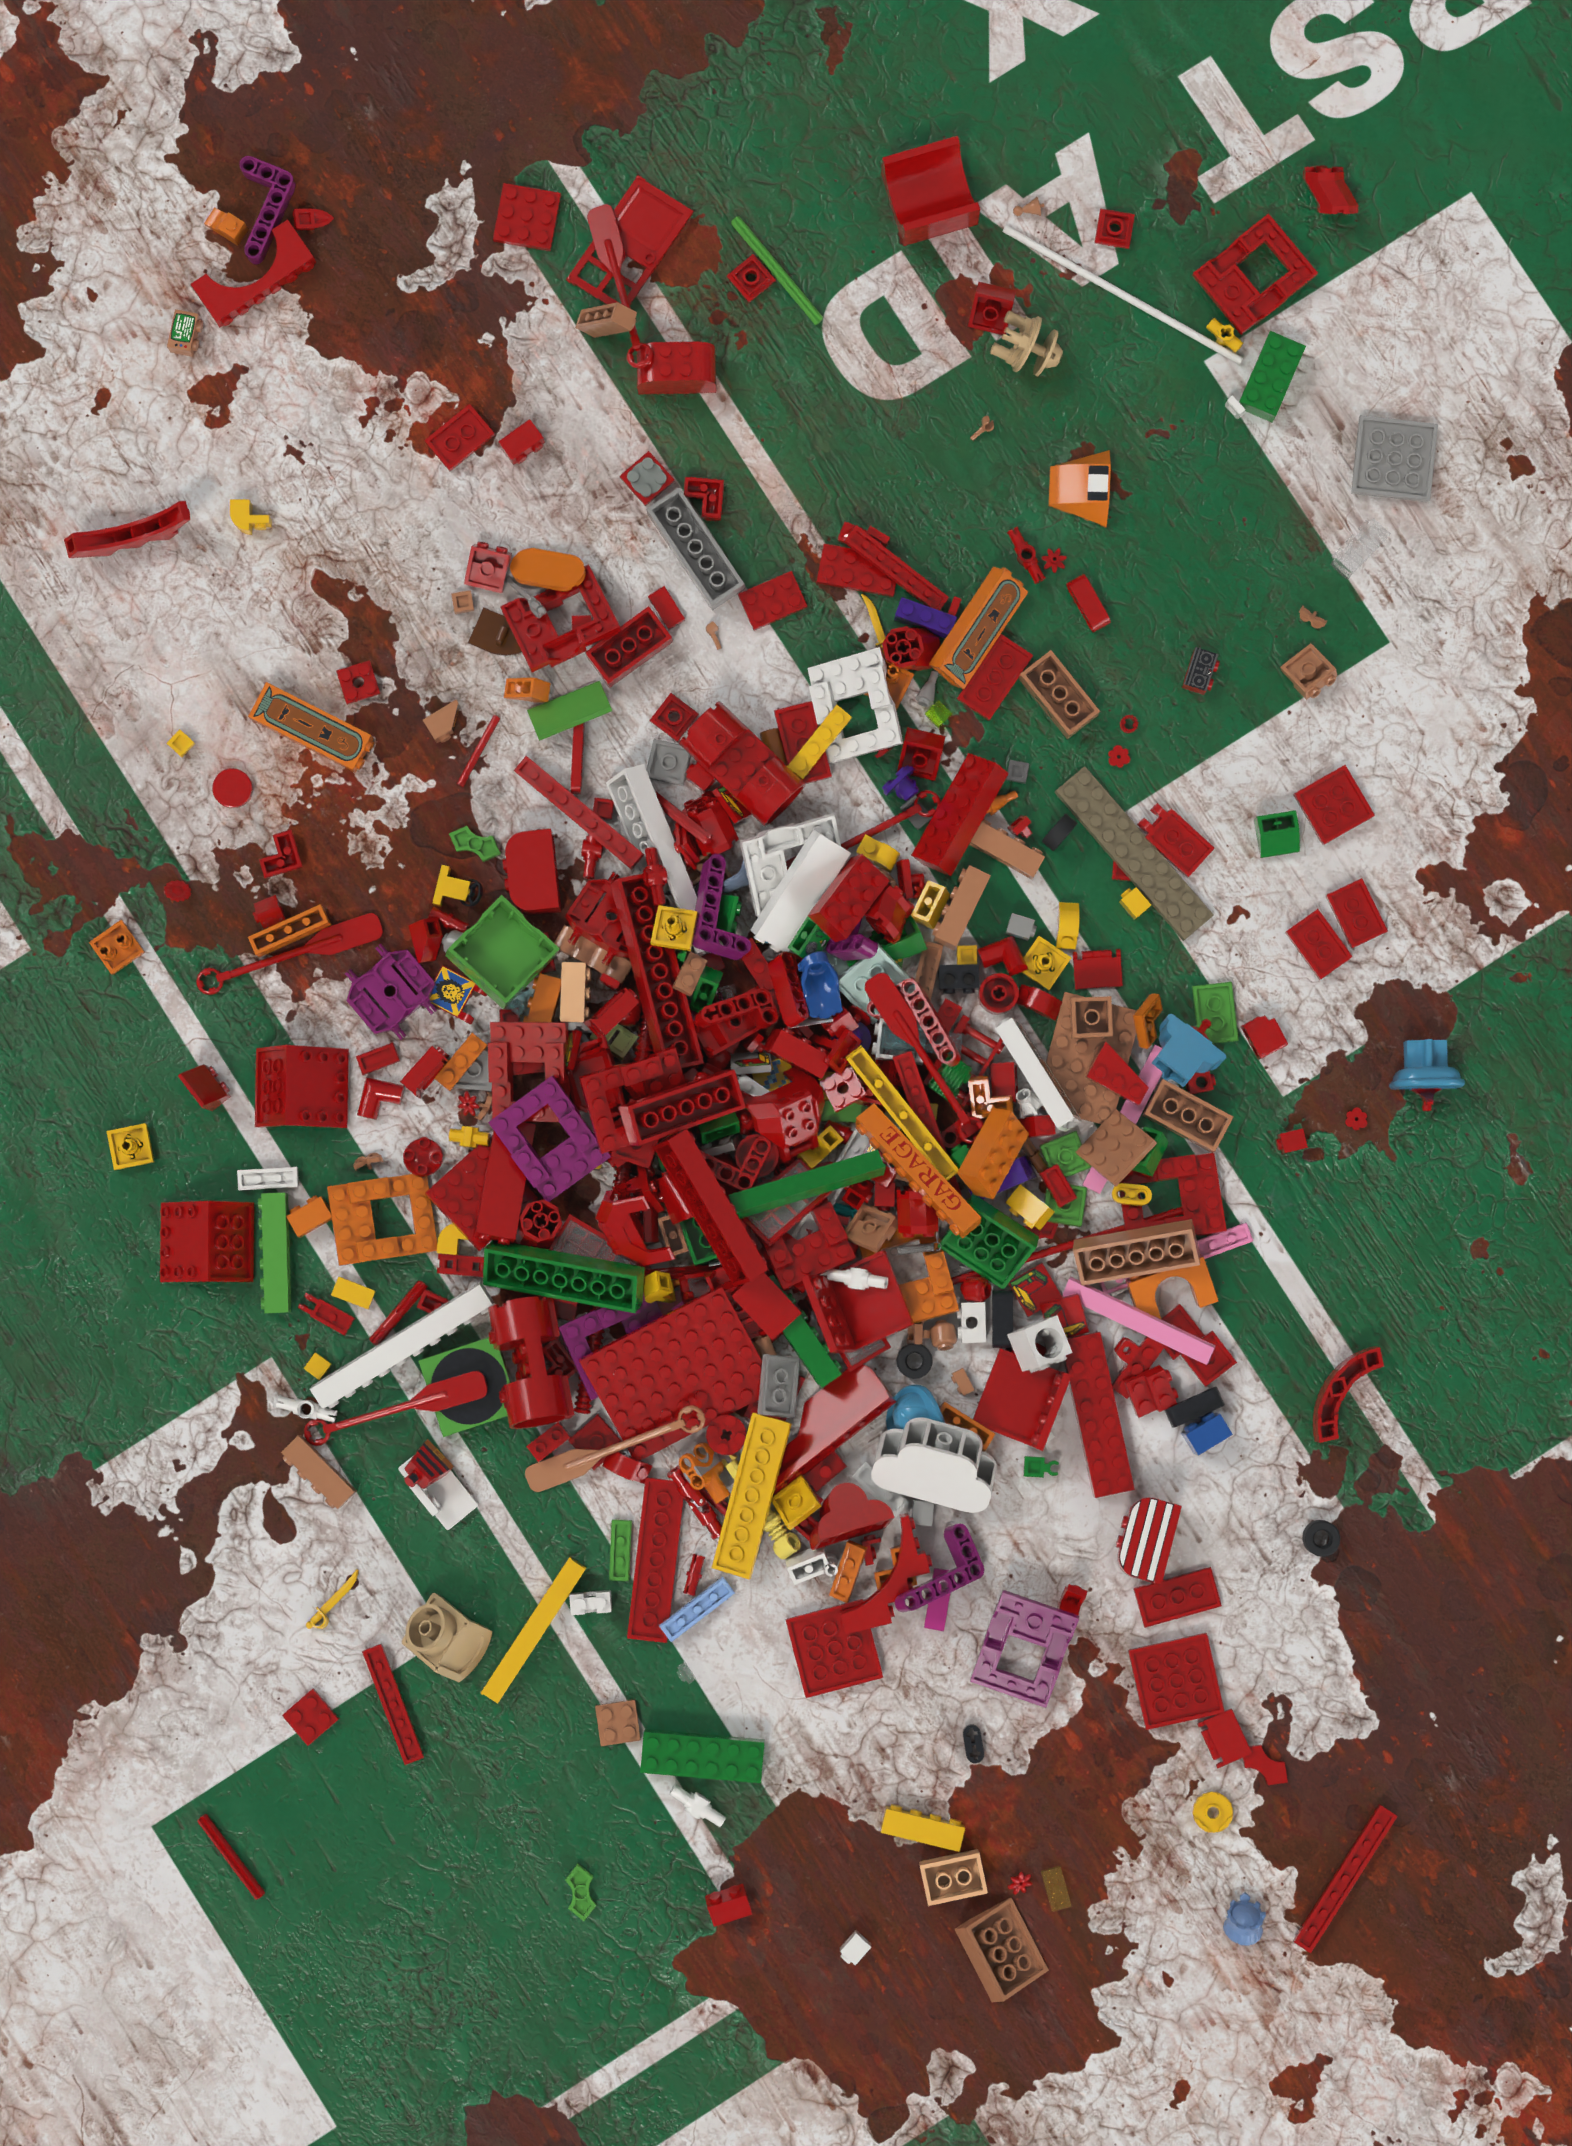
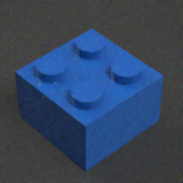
M1209 1412L1201 1417V1422H1192L1184 1427L1185 1431L1181 1434L1193 1454L1199 1456L1233 1435L1221 1414Z

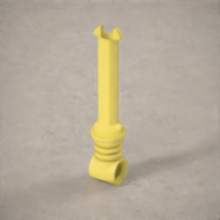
M732 1454L729 1455L732 1459V1462L729 1464L725 1459L721 1461L733 1480H735L739 1462L736 1459L738 1456ZM769 1509L764 1531L766 1533L769 1532V1537L772 1536L771 1541H775L773 1543L775 1554L784 1560L800 1550L801 1542L794 1533L786 1532L788 1529H784V1524L781 1525L780 1515Z

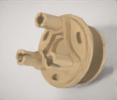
M1009 310L1004 318V322L1019 328L1020 333L1006 327L1004 332L1010 336L1003 334L1002 339L1013 343V348L1008 349L994 342L990 354L1006 360L1005 362L1013 367L1014 372H1018L1022 368L1030 352L1038 355L1033 375L1039 376L1044 368L1056 367L1063 354V350L1056 343L1058 331L1053 329L1043 346L1037 344L1035 341L1041 327L1042 318L1039 316L1032 319L1024 318Z

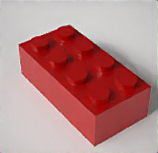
M649 606L620 627V631L604 638L585 652L586 657L609 688L673 642L672 636Z
M863 854L851 857L807 916L834 942L845 940L890 880Z

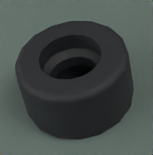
M910 1343L903 1346L896 1358L899 1371L904 1376L912 1379L927 1375L933 1363L929 1349L922 1344ZM917 1353L921 1356L922 1364L919 1368L913 1369L908 1366L907 1357L910 1354Z
M1315 1520L1305 1527L1302 1541L1304 1547L1310 1553L1326 1557L1337 1551L1341 1537L1339 1530L1332 1523L1325 1520ZM1320 1530L1327 1532L1329 1536V1541L1324 1546H1318L1314 1542V1535Z

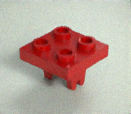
M651 1164L649 1169L637 1165L639 1175L625 1183L629 1187L626 1191L633 1193L635 1197L645 1195L647 1201L650 1202L657 1213L664 1211V1201L656 1182L661 1177L655 1174Z

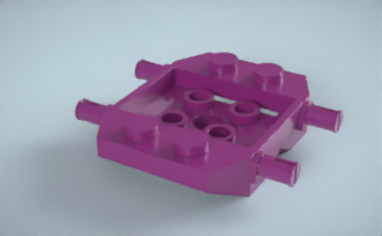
M380 944L375 949L382 956V959L371 970L360 978L356 976L352 969L348 970L349 973H345L352 982L346 1001L374 1034L392 1031L401 1041L407 1034L404 1033L399 1024L421 1006H424L430 1015L437 1011L430 1002V997L436 983L408 950L388 952ZM391 965H395V967L401 972V974L406 978V980L411 984V986L417 991V995L413 993V991L408 987V985L397 974V972L392 968ZM388 986H394L396 989L392 997H388L385 994V989ZM364 988L367 989V991L373 996V998L378 1002V1004L383 1008V1010L389 1015V1019L383 1014V1012L378 1008V1006L373 1002V1000L367 995V993L363 990Z

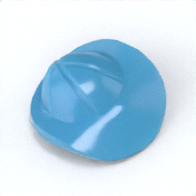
M915 1384L904 1387L894 1396L896 1403L888 1408L886 1415L887 1430H904L906 1423L914 1418H928L945 1423L933 1394L925 1386Z

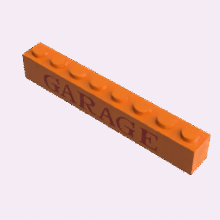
M875 1103L856 1117L857 1131L861 1135L865 1134L870 1139L869 1143L871 1146L883 1153L884 1160L889 1164L892 1163L896 1167L895 1170L901 1178L905 1177L910 1182L909 1186L911 1189L923 1196L922 1199L929 1207L932 1206L936 1210V1215L940 1220H945L950 1225L949 1228L953 1234L959 1235L963 1239L981 1224V1216Z

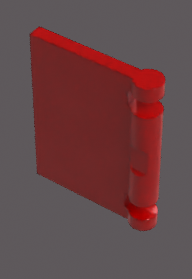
M1111 949L1081 951L1082 960H1077V952L1072 953L1075 989L1123 986L1120 949H1116L1115 958H1112Z
M1232 1708L1226 1710L1225 1713L1217 1714L1197 1723L1198 1727L1204 1725L1208 1727V1729L1201 1731V1734L1213 1760L1220 1757L1223 1760L1216 1764L1217 1769L1252 1754Z

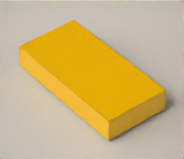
M338 1277L331 1295L369 1310L376 1291Z

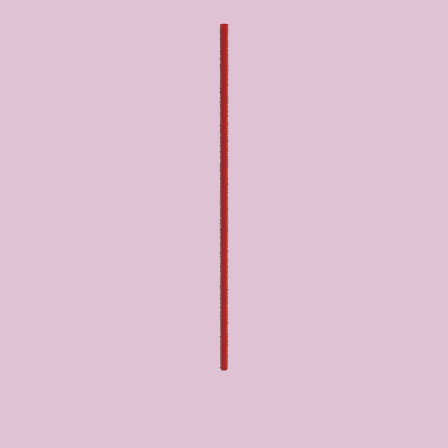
M1182 1207L1146 1217L1144 1222L1164 1220L1183 1215ZM1123 1224L1078 1239L1125 1231V1227ZM1074 1240L1033 1252L1025 1263L1072 1249ZM975 1271L951 1277L952 1284L956 1285L964 1282L969 1276H982Z

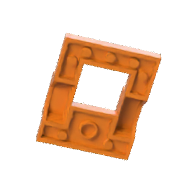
M409 1174L327 1187L339 1266L437 1251V1238L431 1200L425 1195V1192L429 1190L427 1176ZM409 1195L415 1234L376 1239L370 1201Z
M897 1228L890 1241L885 1240L878 1252L919 1241L920 1244L937 1242L936 1232L934 1237H923V1234H915V1237L905 1238L902 1237V1233H898ZM934 1243V1251L922 1252L929 1277L899 1285L914 1323L959 1311L944 1251L937 1247V1243ZM859 1246L862 1259L876 1253Z

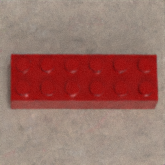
M968 753L911 856L924 866L952 876L1009 773L993 761Z
M735 1069L722 1070L618 1106L629 1144L634 1146H640L746 1108Z

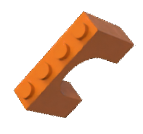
M1201 1254L1200 1265L1134 1276L1125 1280L1134 1307L1161 1319L1155 1301V1292L1158 1285L1169 1277H1182L1188 1281L1196 1305L1199 1308L1218 1302L1205 1259Z

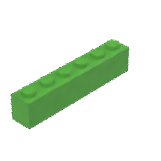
M261 1193V1198L258 1199V1208L262 1210V1218H259V1229L262 1230L259 1247L260 1250H263V1258H260V1269L263 1270L264 1277L260 1279L261 1290L264 1289V1297L261 1298V1309H264V1313H291L289 1221L286 1217L289 1215L288 1193Z

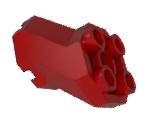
M1325 165L1304 167L1303 180L1317 202V212L1325 214L1358 213V203L1344 181L1343 167L1334 166L1328 168Z
M908 626L891 629L882 643L887 662L898 669L916 671L931 669L932 667L929 663L941 646L939 637L924 628H909Z
M707 791L701 797L684 803L685 808L682 812L712 835V841L707 845L695 838L703 856H707L709 852L711 855L720 854L733 846L732 841L734 839L736 842L739 840L728 814L712 791Z
M887 884L865 916H867L866 921L876 933L884 934L883 939L896 944L901 938L906 919L912 914L914 905L910 901L905 900L902 896L904 893L899 887H892L890 884Z
M904 1186L902 1191L900 1187L896 1188L898 1233H902V1237L905 1238L915 1237V1234H923V1237H934L935 1232H938L936 1210L932 1206H927L922 1199L923 1196L919 1192H914L910 1186Z
M544 1199L528 1203L519 1217L514 1243L549 1250L563 1224L559 1208Z

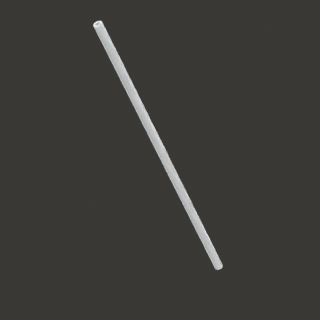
M1007 225L1004 227L1003 232L1235 363L1241 364L1243 357L1015 229Z

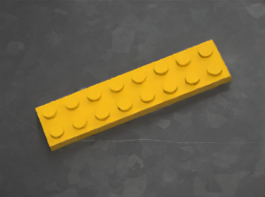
M756 1412L752 1413L714 1556L713 1569L748 1580L751 1579L792 1423L766 1415H758Z

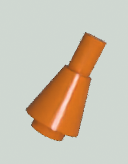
M1014 790L1005 795H997L987 813L991 816L994 815L1007 802L1018 798L1017 792Z

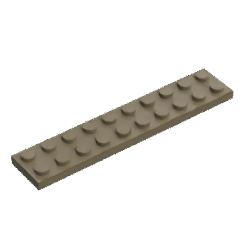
M1085 766L1054 792L1183 941L1214 916L1162 854L1144 838L1145 835Z

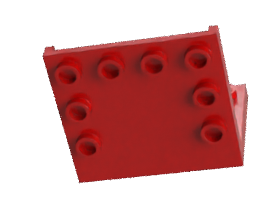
M298 1045L256 1048L255 1127L307 1126L347 1128L349 1049Z
M190 1201L161 1203L160 1282H253L254 1202Z
M885 1250L840 1270H847L850 1267L868 1270L872 1275L888 1277L886 1289L875 1287L865 1288V1290L848 1288V1285H845L844 1282L828 1280L827 1275H806L801 1278L830 1353H852L915 1325Z
M1000 1348L973 1420L991 1431L1043 1451L1072 1375L1050 1367L1032 1373L1030 1370L1022 1372L1016 1355Z

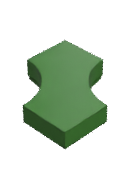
M468 826L449 833L457 852L471 851L477 854L483 862L501 855L493 836H477L470 831Z
M577 1863L565 1879L572 1890V1902L568 1909L585 1921L597 1906L589 1891L590 1882L594 1875Z

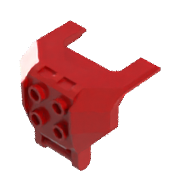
M601 1034V1038L582 1043L578 1049L574 1070L566 1071L573 1103L578 1110L588 1114L579 1077L615 1065L607 1037ZM622 1086L605 1091L612 1118L620 1116L618 1106L626 1104Z
M795 1067L783 1072V1075L793 1082L762 1096H752L743 1090L741 1091L745 1106L752 1115L755 1131L778 1146L779 1157L783 1163L790 1161L792 1157L809 1149L814 1150L819 1147L817 1134L825 1105L823 1089L816 1079ZM802 1142H805V1143H803V1144H801V1145H799V1146H797V1147L792 1148V1149L789 1150V1147H791V1146L794 1147V1146H796V1145H798V1144H800V1143H802Z
M625 1182L618 1184L615 1190L606 1191L595 1219L598 1220L599 1229L603 1231L607 1245L611 1247L615 1255L641 1266L676 1259L671 1247L647 1249L644 1243V1230L640 1223L642 1218L640 1211L650 1208L645 1195L631 1197L626 1191L628 1187Z

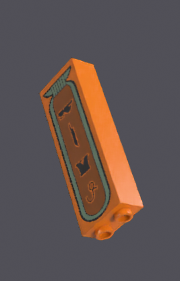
M993 567L929 663L934 670L955 687L965 689L1028 593L1023 588L1024 584L1020 580L1011 576L1012 573L1004 567L1001 569Z
M268 682L265 683L248 716L250 720L356 773L357 769L360 770L365 762L363 758L366 752H370L374 745L372 735Z

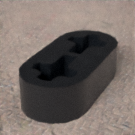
M969 1724L963 1729L965 1753L971 1763L977 1764L984 1758L980 1729L976 1725ZM971 1728H973L974 1732H977L974 1735L975 1742H971L970 1736H966V1733H969ZM973 1745H976L977 1752H981L977 1756L978 1759L969 1756V1753L973 1752Z

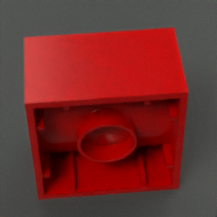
M958 136L882 157L881 175L903 246L978 225L980 207L979 203H975L966 181Z

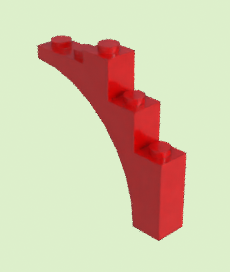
M178 501L161 512L134 522L100 530L72 533L64 539L68 558L111 556L119 549L140 548L148 541L170 540L178 534V529L191 520L190 511L186 501Z
M908 1513L900 1514L901 1545L897 1561L889 1577L868 1599L854 1607L840 1611L845 1634L891 1624V1617H895L892 1605L888 1606V1603L895 1602L898 1595L913 1588L911 1580H907V1578L930 1573L929 1567H932L930 1554L926 1555L924 1550L917 1552V1549H920L918 1537H913L912 1530L916 1528L913 1517L909 1518Z

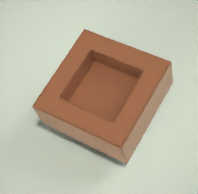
M471 590L451 593L455 614L475 611Z

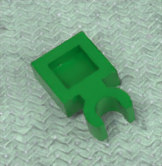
M1024 1456L1023 1476L1044 1478V1472L1051 1476H1057L1058 1472H1052L1050 1467L1053 1464L1059 1465V1462L1052 1460L1045 1463V1457Z

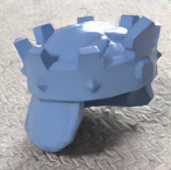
M1245 1892L1240 1895L1241 1901L1236 1902L1232 1900L1230 1902L1223 1931L1233 1942L1242 1946H1250L1257 1943L1262 1937V1924L1266 1917V1912L1261 1911V1904L1258 1901L1255 1904L1249 1902L1250 1896Z

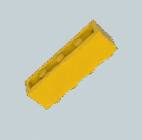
M895 1804L885 1807L880 1828L881 1833L960 1852L965 1826L961 1824L962 1821L952 1818L949 1821L942 1820V1816L936 1814L925 1816L922 1815V1811L910 1809V1812L902 1810V1806Z

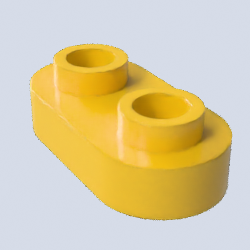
M1120 1183L1116 1187L1114 1186L1111 1193L1112 1199L1116 1203L1124 1205L1145 1206L1152 1198L1151 1190L1144 1185ZM1123 1191L1125 1197L1120 1198L1118 1192ZM1144 1193L1145 1198L1139 1199L1138 1194Z

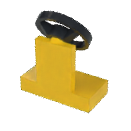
M442 865L432 902L433 905L442 907L444 896L460 900L465 906H475L483 894L481 883L474 879L465 881L449 877L451 868ZM478 886L479 893L476 900L473 901L475 889ZM466 899L469 900L470 904L465 903Z

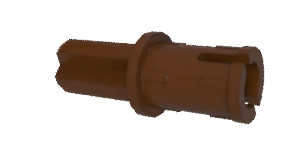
M1027 1137L1022 1150L1026 1154V1159L1030 1160L1037 1173H1041L1048 1168V1165L1039 1154L1040 1150L1036 1149L1030 1138Z

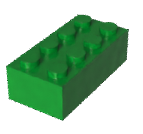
M1269 332L1239 401L1246 409V412L1273 423L1306 348L1305 345L1275 332Z

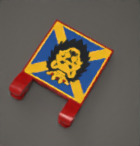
M442 965L434 980L436 985L430 997V1002L462 1021L472 1024L474 1017L463 1012V1009L473 991L485 997L487 994L472 980Z

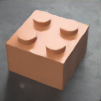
M1111 996L1070 998L1071 1039L1113 1036Z

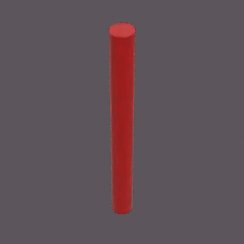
M493 715L457 781V785L464 787L500 721L498 716Z

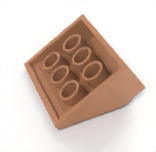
M1012 1898L1006 1899L955 1928L991 2002L1005 2001L1049 1971Z

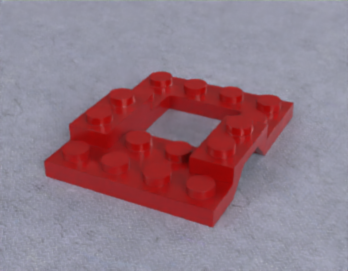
M1268 213L1240 235L1221 254L1207 261L1193 272L1192 276L1242 335L1286 302L1291 295L1317 276L1318 272ZM1265 243L1289 272L1260 294L1239 269L1238 265Z
M589 564L584 566L586 575L579 586H574L568 591L546 589L544 592L534 596L548 612L563 605L562 600L579 592L581 593L594 620L558 636L548 614L546 613L541 618H537L530 610L529 603L525 598H517L500 606L531 672L549 664L552 668L587 651V646L621 630Z
M490 1022L491 1042L488 1043L489 1082L492 1083V1119L517 1102L513 1101V1062H545V1080L553 1075L570 1097L569 1078L565 1069V1054L569 1043L568 1022ZM546 1104L523 1122H559V1118L550 1106Z
M674 1046L655 1052L649 1057L633 1063L614 1065L579 1077L600 1153L603 1154L630 1145L624 1124L616 1127L614 1125L605 1091L623 1085L627 1087L643 1082L647 1097L685 1084L677 1050Z
M1214 1153L1161 1159L1153 1176L1131 1170L1120 1182L1139 1185L1177 1179L1183 1216L1144 1222L1142 1206L1121 1204L1125 1231L1190 1219L1193 1221L1196 1235H1208L1227 1231ZM1119 1191L1120 1198L1125 1197V1193Z
M813 1196V1197H810V1198H807V1199H808L809 1201H811V1200H813L816 1196ZM827 1198L811 1211L819 1231L785 1245L781 1237L769 1247L756 1235L770 1259L774 1274L783 1291L803 1283L801 1278L806 1275H821L856 1258L847 1240L848 1236L831 1202ZM764 1211L753 1216L760 1221L768 1212ZM771 1217L762 1223L771 1234L778 1230Z

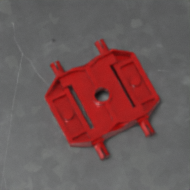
M612 872L608 880H588L565 915L573 929V934L568 939V942H572L571 945H575L579 937L583 936L607 951L606 956L602 960V963L606 966H609L615 956L629 958L624 935L619 942L616 941L622 932V927L610 885L620 877L615 872ZM604 893H606V895L604 896V898L602 899V901L600 902V904L598 905V907L586 923V920L588 919V917L590 916V914L592 913V911L594 910V908L596 907ZM612 912L616 914L617 918L609 920L606 914Z

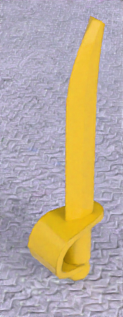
M861 594L879 642L875 645L876 647L880 646L883 648L882 643L885 640V635L876 608L867 596Z
M358 1569L321 1608L316 1607L318 1611L306 1623L308 1629L313 1627L324 1629L327 1627L329 1619L326 1614L352 1588L358 1576ZM323 1618L324 1621L322 1625L316 1626V1624Z

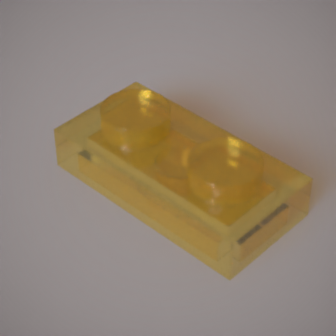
M1056 1866L1042 1870L1041 1874L1052 1912L1071 1907L1061 1867Z

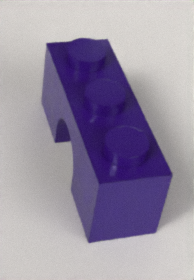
M901 597L894 617V621L911 627L913 625L924 627L934 635L945 639L957 620L956 616Z

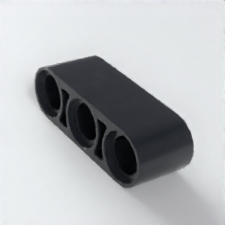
M992 1290V1347L1012 1348L1007 1334L1013 1332V1290Z
M1216 1386L1183 1400L1164 1411L1171 1427L1175 1428L1221 1408L1225 1403Z

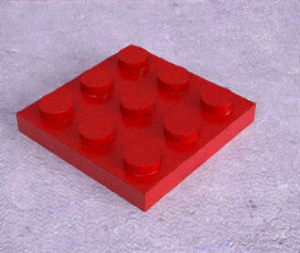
M503 183L493 242L551 252L561 193Z
M1346 765L1293 794L1322 845L1327 844L1375 816Z

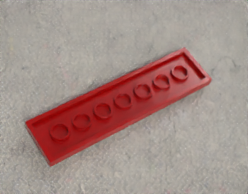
M645 1478L627 1633L628 1639L667 1643L668 1638L659 1625L668 1619L671 1613L684 1500L677 1491V1486L673 1480Z

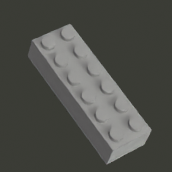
M677 488L646 509L647 515L712 611L745 590L744 582L680 488Z

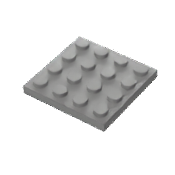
M1360 415L1351 494L1429 502L1438 424Z

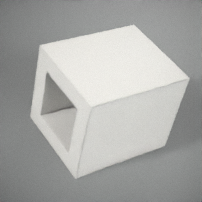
M855 1930L840 1947V1952L842 1953L840 1956L848 1964L852 1962L856 1965L869 1951L871 1943Z

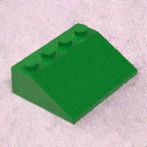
M972 1194L967 1203L981 1216V1224L963 1239L959 1235L953 1234L950 1228H948L939 1243L943 1251L1004 1290L1037 1248L1039 1236L980 1197Z

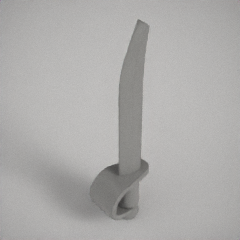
M509 577L506 578V581L528 601L530 610L537 618H541L547 613L546 609L535 597H530Z

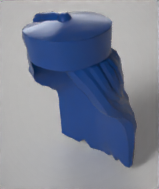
M819 951L807 955L798 963L799 972L802 971L801 984L809 1016L829 1019L831 1015L834 1016L836 1013L843 1011L838 974L829 963L826 952Z

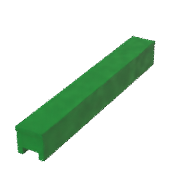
M875 1150L728 1195L729 1202L735 1206L736 1214L741 1219L882 1176L885 1173L886 1166L883 1164L879 1151Z

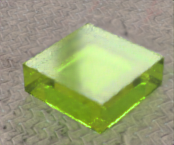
M938 700L924 715L939 728L952 716V713Z

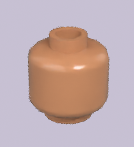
M939 1320L930 1328L931 1342L935 1348H938L939 1351H945L954 1347V1344L957 1342L955 1326L952 1323H947V1320Z

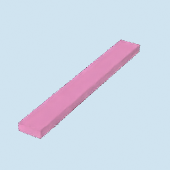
M1157 1045L1153 1046L1138 1075L1149 1087L1143 1100L1138 1106L1126 1100L1120 1110L1135 1125L1162 1075V1071L1152 1064L1153 1060L1162 1050ZM1091 1167L1082 1186L1100 1194L1107 1179Z
M1247 1222L1229 1228L1226 1232L1215 1233L1197 1240L1199 1252L1204 1259L1253 1242ZM1117 1279L1115 1281L1117 1283H1122L1123 1279ZM1104 1282L1099 1283L1102 1292L1106 1294L1127 1287L1125 1283L1107 1290Z
M1073 1277L1069 1278L1062 1296L1065 1297L1078 1293L1082 1306L1207 1365L1209 1363L1215 1345L1090 1285L1081 1286V1282Z

